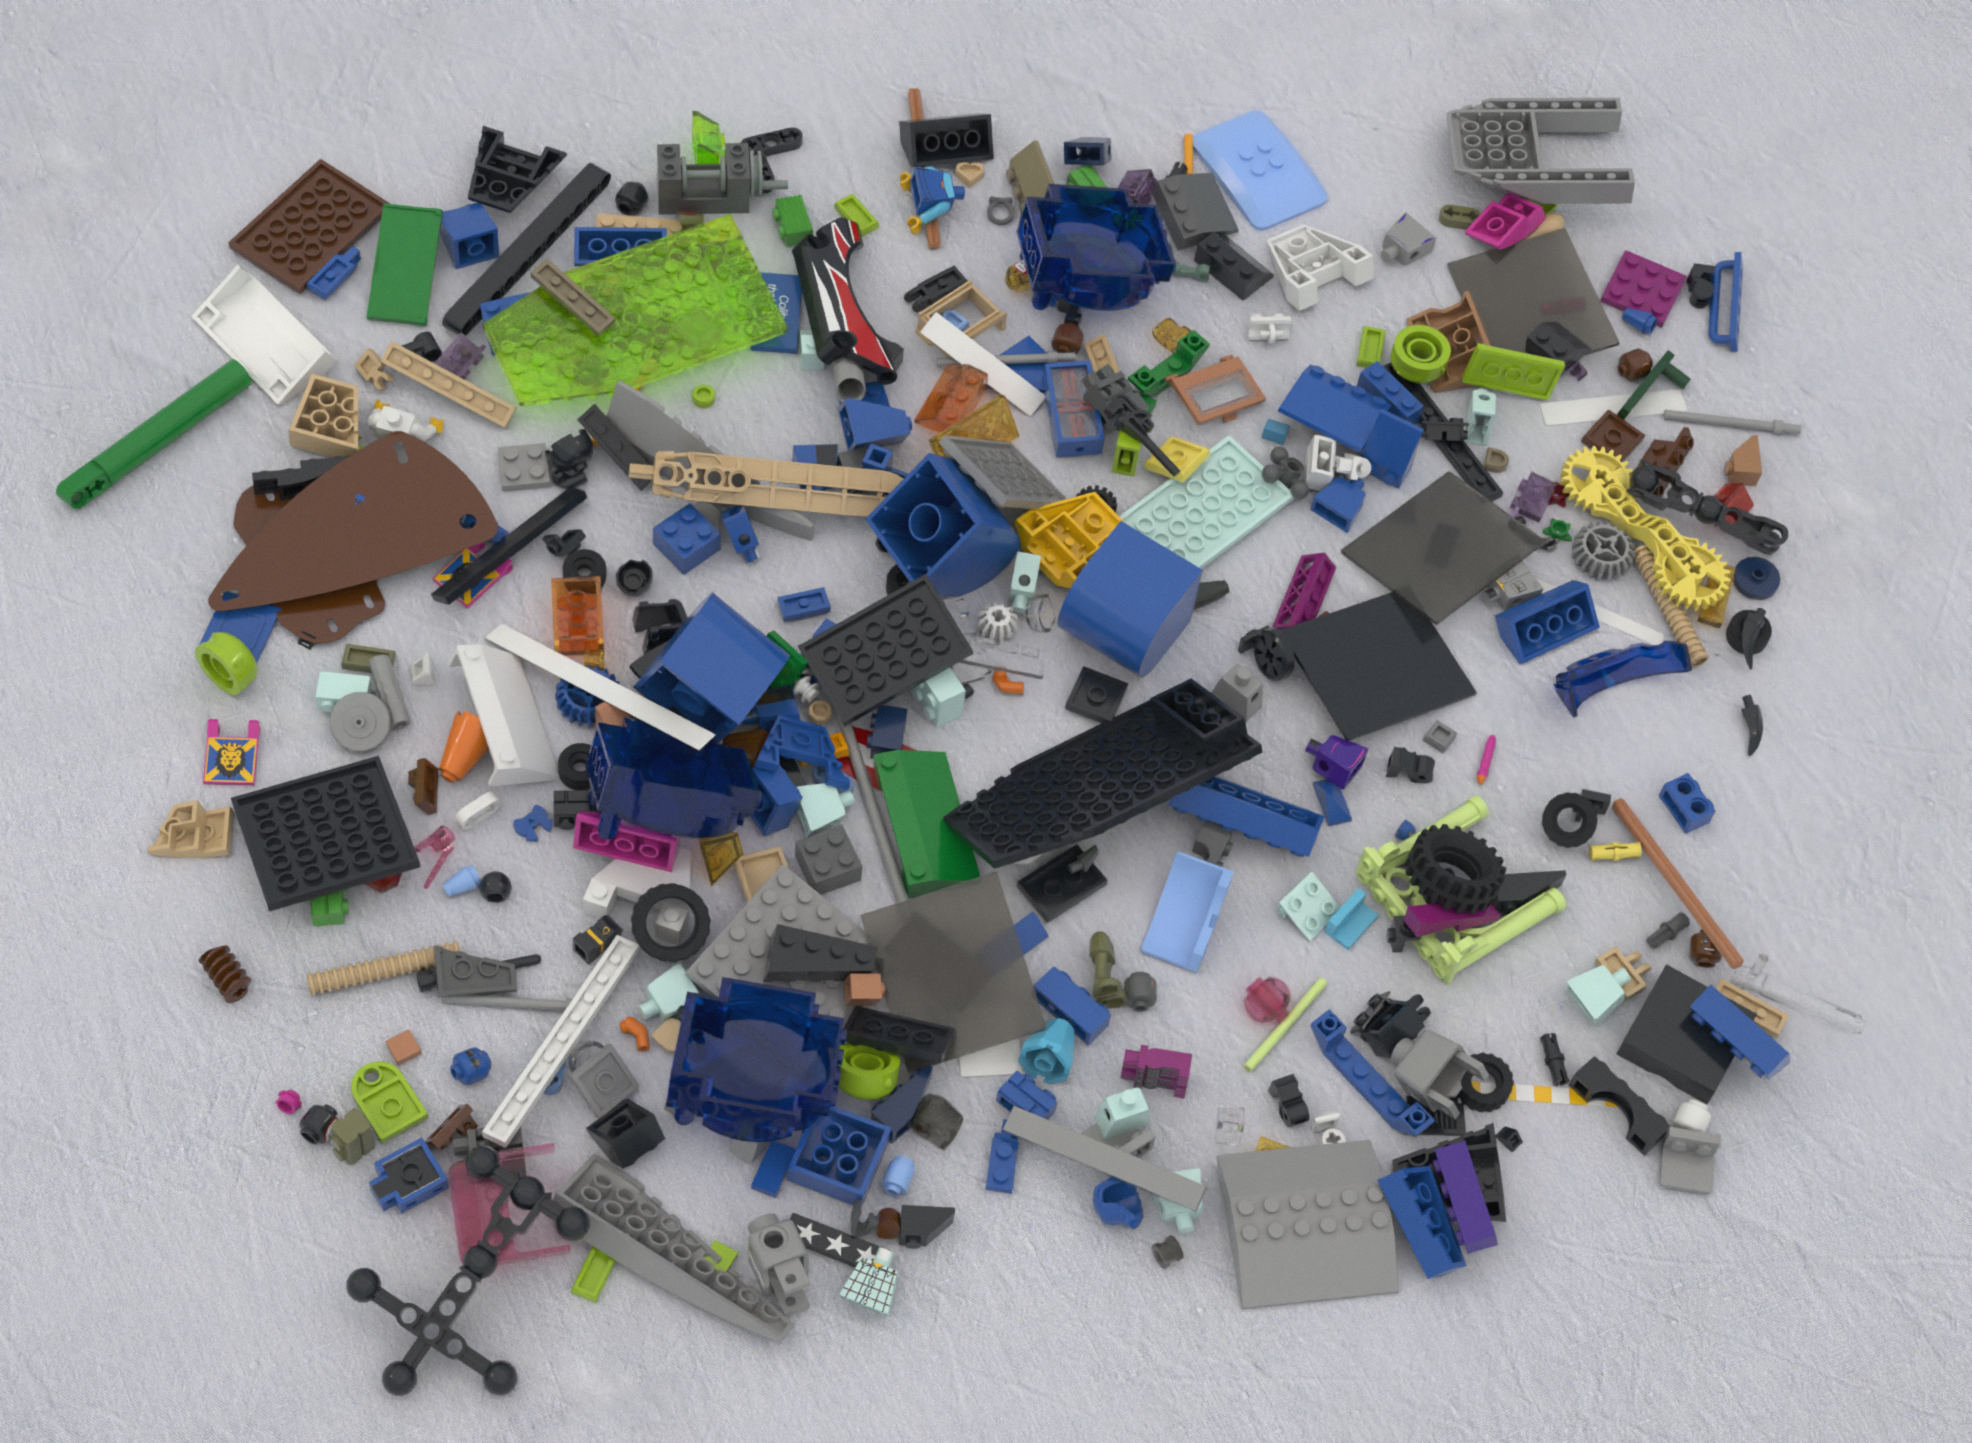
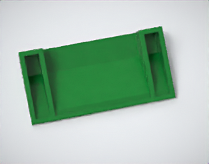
M894 750L874 754L873 770L878 789L882 790L903 865L902 878L909 899L981 884L982 881L973 849L948 828L943 818L960 806L946 752Z

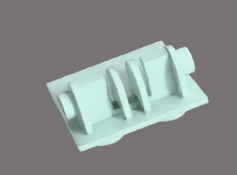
M1311 871L1278 902L1280 905L1277 912L1283 918L1286 916L1290 917L1306 939L1311 941L1327 925L1328 920L1339 910L1340 906Z

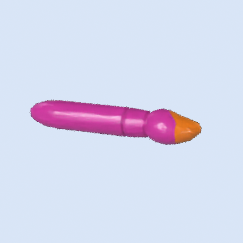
M1495 735L1488 737L1484 748L1480 769L1476 776L1479 784H1483L1489 774L1488 770L1496 745Z

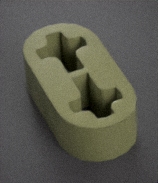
M1444 205L1438 218L1439 222L1446 227L1466 230L1481 213L1479 210L1470 207Z

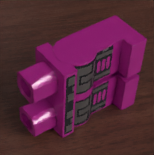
M1142 1044L1140 1052L1125 1050L1121 1078L1134 1080L1133 1088L1141 1089V1086H1144L1147 1089L1160 1087L1175 1090L1174 1097L1184 1099L1190 1074L1192 1054L1158 1048L1148 1050L1149 1046Z

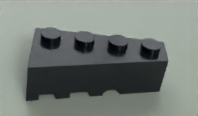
M777 924L771 934L763 982H772L773 980H784V982H795L796 980H810V982H820L821 980L844 981L850 974H872L878 947Z

